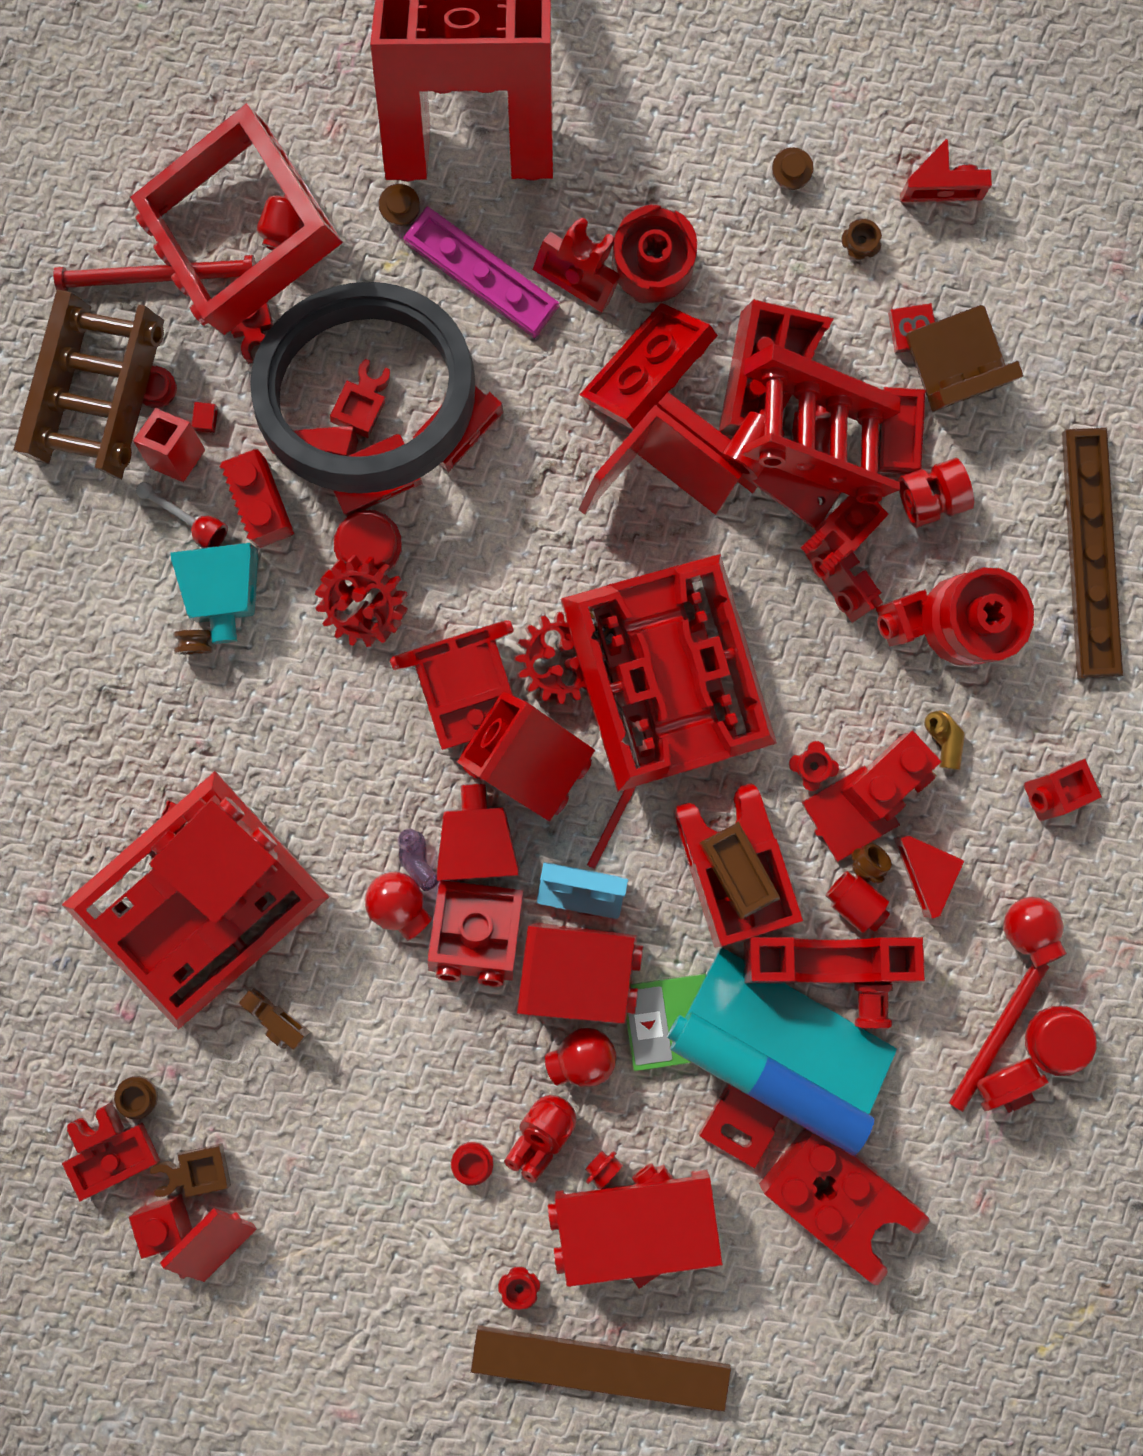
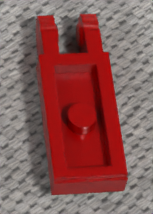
M848 495L815 528L817 532L800 548L806 554L814 552L823 543L824 539L826 544L835 550L824 558L819 566L824 574H827L842 559L845 560L889 514L878 502L865 504L858 502L855 497Z

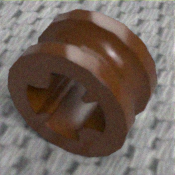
M182 630L173 632V638L178 640V646L174 648V654L199 655L212 653L213 648L207 642L208 638L211 637V631Z

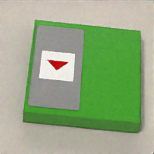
M705 973L631 984L632 988H638L636 1013H627V1027L634 1071L692 1063L670 1050L673 1041L668 1039L667 1035L679 1015L685 1018L706 977Z

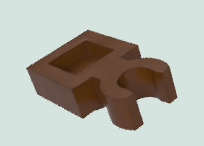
M256 988L249 990L239 1002L246 1011L262 1021L261 1024L268 1029L265 1035L282 1049L289 1046L295 1050L310 1034L306 1027L279 1005L276 1007Z
M223 1143L179 1153L178 1166L169 1161H162L150 1168L151 1174L163 1172L169 1177V1184L167 1186L158 1187L154 1191L156 1197L168 1196L178 1186L182 1185L184 1186L186 1197L223 1190L231 1186Z

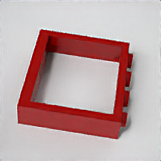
M247 103L130 197L139 211L135 216L136 220L148 235L154 236L157 241L153 245L155 252L166 265L172 266L175 271L171 276L173 282L185 296H190L194 303L190 306L194 317L201 325L205 326L209 323L223 335L230 332L343 243L267 123ZM253 144L305 226L220 293L211 298L162 216Z

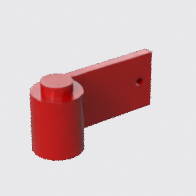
M761 409L759 413L749 412L721 456L740 470L744 478L815 529L825 519L841 492L778 468L764 467L759 464V461L741 455L742 446L764 436L765 410Z

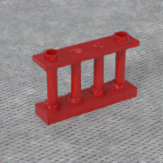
M775 344L745 359L744 375L762 382L766 386L764 436L742 446L741 455L759 461V464L764 467L778 468L853 496L858 502L865 504L880 502L883 497L900 490V482L878 474L879 425L884 420L900 413V397ZM783 391L794 395L799 400L798 443L782 437ZM816 405L824 407L830 412V455L815 450ZM848 418L856 420L858 424L862 425L861 467L847 462Z

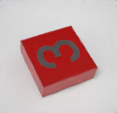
M932 303L896 308L889 311L888 316L894 352H909L906 334L935 322Z

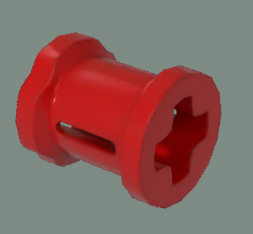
M854 983V990L858 991V1018L855 1019V1027L891 1028L892 1019L888 1018V992L893 991V984Z

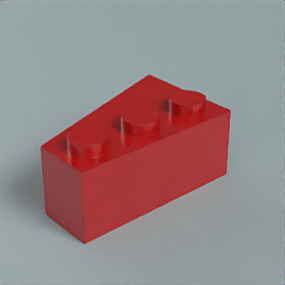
M755 299L741 311L719 431L722 434L734 436L749 412L759 413L761 409L765 410L766 386L762 382L744 375L745 359L772 344L812 359L815 354L814 351L834 318ZM784 391L783 410L787 405L790 397L792 396V394H789Z

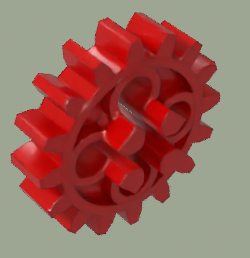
M352 555L346 564L341 559L338 560L331 570L328 569L321 577L322 584L315 591V595L322 598V600L315 608L318 612L327 613L328 616L322 624L324 627L334 624L337 628L334 634L335 638L338 639L345 633L349 635L350 645L354 646L358 639L362 638L366 647H371L376 638L381 643H384L391 635V632L395 634L402 624L401 620L408 611V608L401 603H403L408 595L406 591H397L396 586L401 581L400 576L389 578L386 575L389 570L388 564H384L380 569L374 567V557L369 556L364 564H360L357 555ZM345 580H349V581H351L353 584H351L350 586H348V585L345 583ZM372 588H377L381 591L370 602L367 600L362 601ZM353 600L356 603L360 602L352 614L343 612ZM375 616L378 622H373L371 619Z
M563 612L555 614L554 623H550L545 615L539 617L541 628L537 629L530 624L527 625L525 630L530 638L528 640L518 639L516 642L519 647L524 649V653L513 657V661L523 663L525 668L516 675L518 678L529 677L531 682L526 690L532 692L540 688V700L547 701L551 694H555L557 704H564L567 693L570 694L574 701H578L581 699L579 689L582 687L587 690L578 657H571L564 661L565 668L572 671L575 675L573 684L569 686L565 685L561 680L563 668L560 665L547 667L546 672L542 675L534 670V662L537 659L546 660L555 656L554 647L547 645L544 639L548 631H553L558 635L556 647L559 652L573 649L574 646ZM600 638L594 639L597 642H599V645H601ZM602 654V655H603L602 659H603V660H606L605 655Z

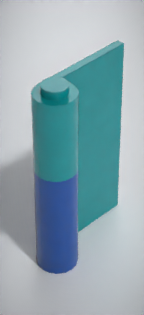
M722 947L709 968L685 1018L679 1015L667 1035V1038L673 1041L670 1050L852 1156H855L862 1149L872 1131L875 1119L869 1114L897 1051V1048L863 1028L855 1027L854 1023L785 983H745L744 960Z

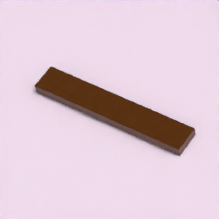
M1107 427L1065 429L1062 432L1077 679L1123 676Z
M478 1325L470 1373L725 1412L731 1367L730 1364Z

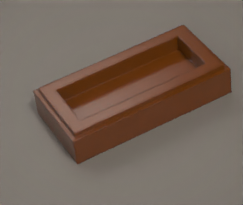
M739 822L699 843L740 920L781 899Z

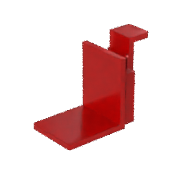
M667 392L657 406L654 405L597 471L578 510L586 515L637 454L715 515L721 509L737 483L741 484L752 494L758 487L744 478L740 470L721 456L731 440L675 396Z

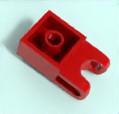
M752 783L740 786L735 792L733 799L736 809L735 823H740L781 899L740 920L699 844L718 832L707 827L698 807L694 804L683 803L676 805L674 809L675 824L714 948L803 921L758 788Z
M805 1128L759 1183L763 1193L860 1275L876 1286L883 1281L888 1271L881 1259L872 1251L871 1240L875 1231L884 1224L898 1223L911 1232L919 1234L930 1222L929 1217L916 1204L860 1157L848 1154ZM821 1176L825 1180L827 1176H830L828 1187L817 1191V1187L814 1184L815 1179Z

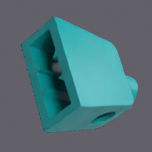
M251 543L171 552V561L189 619L196 623L210 621L213 644L238 641L235 618L249 617L255 614L258 549Z

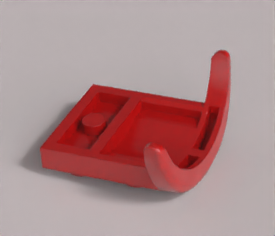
M505 620L395 655L390 659L392 669L395 671L412 667L416 668L442 750L471 741L502 691L513 695L496 644L497 640L514 632L511 621Z

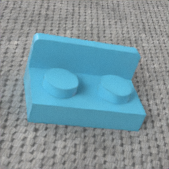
M548 862L543 863L537 897L538 904L613 919L620 917L623 897L626 894L628 883L627 878Z

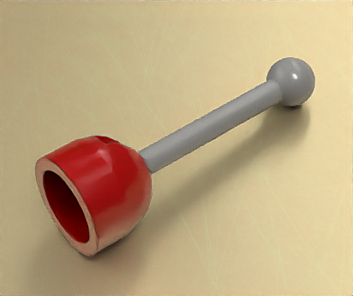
M142 482L138 484L136 493L140 498L151 499L192 526V536L199 547L203 549L219 547L228 532L227 524L209 515L195 519L155 493L149 483Z

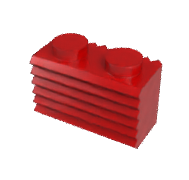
M253 449L221 462L219 467L224 471L222 475L227 479L225 483L230 487L228 491L232 494L231 499L236 502L234 506L239 510L237 514L242 518L240 522L245 526L243 530L248 534L246 538L255 546L262 548L295 534L263 454L258 449Z

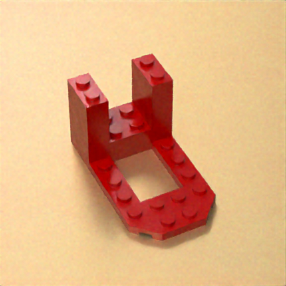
M375 0L370 47L385 180H401L404 182L427 180L431 132L428 91L439 94L452 91H478L480 93L507 91L511 179H526L530 181L553 179L551 0Z

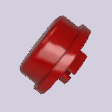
M360 510L348 515L339 524L334 535V552L337 559H341L345 564L352 555H357L360 564H364L369 556L374 557V567L380 569L384 564H388L389 572L397 564L402 553V536L397 525L386 514L376 510Z
M1050 1006L1039 1011L1030 1020L1025 1033V1048L1029 1057L1042 1071L1055 1076H1070L1085 1069L1093 1060L1097 1050L1096 1033L1090 1020L1080 1011L1067 1006Z
M1031 1058L1022 1059L978 1080L977 1088L984 1100L981 1106L984 1112L1004 1105L1007 1113L1012 1112V1110L1016 1111L1036 1101L1032 1092L1048 1084L1049 1081L1045 1074L1040 1075Z

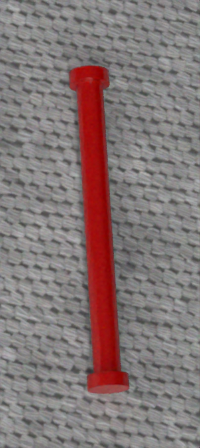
M245 255L244 260L190 264L200 279L240 277L253 267L256 261L254 255ZM168 265L67 271L65 267H55L53 278L56 290L68 291L71 287L173 281L171 276L175 271L172 266Z

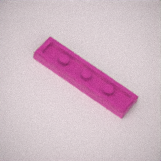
M429 206L423 210L403 237V242L534 339L560 307L557 300Z

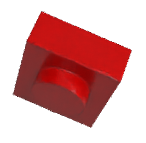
M926 589L875 607L878 614L877 624L879 631L887 639L889 647L914 641L915 638L925 634L922 626V609L928 597Z

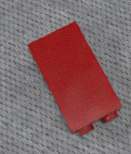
M708 1169L692 1171L691 1177L570 1194H565L564 1190L556 1191L555 1203L548 1204L551 1231L559 1230L561 1247L554 1248L557 1274L565 1273L567 1287L723 1265Z

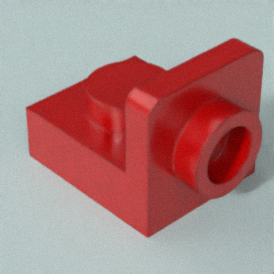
M1086 759L1075 761L1049 774L1024 783L1029 802L1039 821L1068 814L1102 798Z

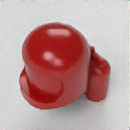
M547 1095L539 1098L521 1121L519 1128L522 1136L519 1137L505 1158V1165L513 1171L522 1170L521 1174L527 1181L536 1183L552 1161L553 1154L561 1151L575 1130L577 1116L572 1105L556 1095Z

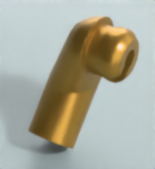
M940 710L929 713L925 718L924 726L928 733L942 746L940 756L942 762L939 764V767L960 770L965 738L963 729L944 711Z

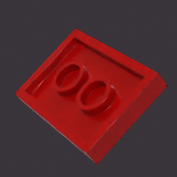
M660 303L579 395L589 406L634 430L654 405H657L665 394L676 386L679 379L705 353L708 346L718 335L710 324Z

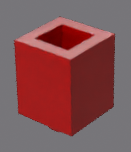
M157 408L154 409L133 440L150 469L183 483L205 452L203 444L189 421Z
M182 1193L141 1206L129 1216L141 1259L174 1249L193 1229Z

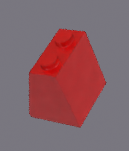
M502 691L457 763L550 822L553 816L558 815L567 805L569 791L576 780L583 778L592 764L591 757L596 750L528 702Z
M540 922L529 925L517 1014L625 1023L627 1013H636L638 988H632L631 983L633 971H641L644 946L636 945L637 935Z

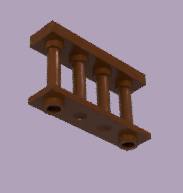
M56 290L13 451L34 461L50 464L54 450L96 458L94 468L113 478L122 480L125 468L131 460V444L157 347L160 346L163 340L165 320L143 305H138L134 321L91 314L92 306L72 292ZM90 330L129 338L123 362L79 353L85 332ZM80 370L118 378L112 402L70 394L69 389L74 372ZM70 410L108 418L102 441L98 442L59 434L58 430L63 412Z

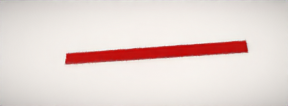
M636 787L623 791L587 866L593 869L596 868Z

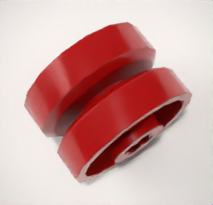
M983 567L940 581L932 589L922 609L923 631L929 646L941 659L954 665L974 666L986 662L1001 661L1017 654L1028 642L1034 626V605L1027 588L1015 575L1001 568Z

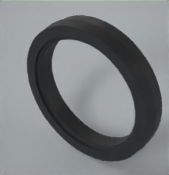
M357 282L334 286L319 291L295 304L274 323L262 340L255 355L250 380L251 397L257 424L266 442L278 459L287 468L310 483L330 490L347 493H372L394 489L417 480L432 471L450 455L461 441L472 417L475 401L474 365L464 336L457 324L438 304L422 294L402 286L380 282ZM378 319L405 325L422 334L437 348L445 360L449 372L448 388L443 405L436 417L423 432L408 443L394 450L372 456L352 457L336 455L320 450L305 442L284 420L280 408V391L286 370L299 350L323 331L355 320Z

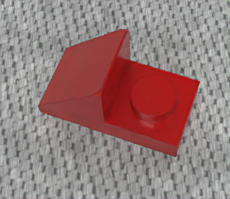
M945 139L909 177L900 194V202L983 200L992 186L991 169H978L976 165H961L953 170H949L948 139Z

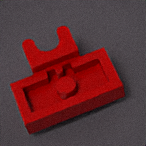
M579 218L569 228L563 239L550 231L542 241L532 270L602 313L610 303L620 279L617 272L603 264L608 259L615 239L611 234H607L602 242H593L586 233L588 221L585 218Z
M110 1103L96 1111L95 1115L99 1124L98 1131L91 1129L84 1118H79L67 1125V1132L77 1153L80 1154L64 1161L62 1165L79 1202L161 1161L143 1122L123 1132L125 1128L114 1105Z

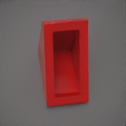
M901 835L894 838L924 917L934 919L941 916L965 860L911 836Z

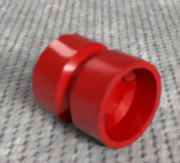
M958 458L935 464L931 469V473L921 469L898 478V482H900L899 494L903 508L910 523L915 528L939 521L941 513L952 517L974 508L975 501L972 484L963 463Z

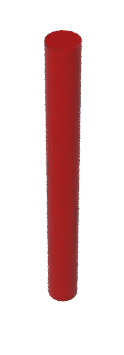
M1032 962L948 1102L949 1104L964 1112L977 1090L978 1080L986 1075L1050 966L1046 964L1035 968Z

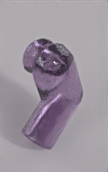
M410 828L405 829L399 834L397 839L400 864L423 891H429L439 881H437V874L427 864V842L421 832Z

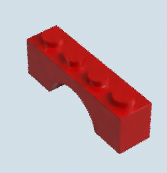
M751 937L744 940L745 983L925 981L923 937H879L844 940Z

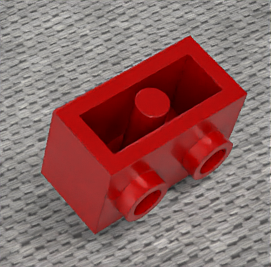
M912 730L899 736L864 771L849 783L841 793L869 823L880 820L883 817L889 821L907 805L902 799L910 791L915 789L919 793L937 777L933 770L942 761Z

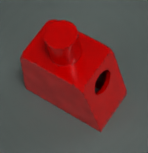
M486 784L460 785L462 810L446 811L443 814L437 881L519 875V865L505 808L487 809Z

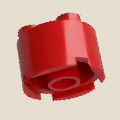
M660 205L639 207L622 220L614 237L612 268L620 276L618 282L620 287L633 297L635 301L643 304L667 301L681 293L692 278L697 256V236L689 220L678 211L674 210L673 212L661 208ZM652 250V252L655 255H659L661 253L662 255L660 258L647 256V251Z

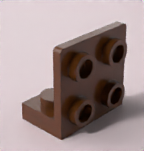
M983 305L917 328L906 334V340L923 388L926 390V396L932 413L1008 385L1024 377L1019 361L1005 365L986 308Z

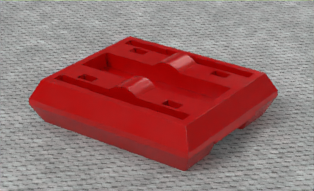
M721 554L560 599L617 792L777 744ZM701 580L713 621L719 636L708 638L704 622L708 620L704 610L700 611L698 603L702 602L700 592L695 593L692 584ZM691 602L695 610V619L688 621L684 604ZM590 612H592L595 620V624L598 630V634L601 640L603 651L610 671L612 683H610L608 679V675L602 659L603 655L599 642L591 638L595 631V628ZM608 626L609 629L612 628L614 634L612 643L608 645L602 627ZM731 675L733 688L746 729L745 733L737 735L734 726L735 723H738L735 712L730 713L728 706L732 704L730 694L725 695L720 679ZM614 693L616 695V698L622 711V715L625 721L627 732L637 762L636 766L634 763L630 746L622 742L626 732L623 726L622 719H620L616 702L613 696ZM720 702L726 715L724 721L718 722L713 704ZM637 727L640 732H643L645 739L642 740V745H636L632 728Z
M214 771L67 899L62 906L179 1030L330 896L251 808ZM214 795L221 801L228 797L245 813L241 820L253 831L260 827L277 843V846L273 849L278 853L277 861L273 864L278 869L277 872L260 889L253 884L242 896L247 900L246 904L232 919L228 920L222 916L215 925L153 868L104 912L101 913L93 904L146 855L149 854L153 858L156 853L151 850V847L169 829L174 833L187 822L182 818L183 814L200 797L206 803ZM293 890L298 897L287 906L286 911L283 914H277L261 931L245 943L240 936ZM269 891L276 900L263 910L264 905L268 902L263 896ZM127 897L133 906L122 915L128 906L121 900ZM232 944L237 952L221 966L219 965L213 970L204 983L197 984L181 999L176 992ZM188 963L194 972L182 981L188 972L183 966Z

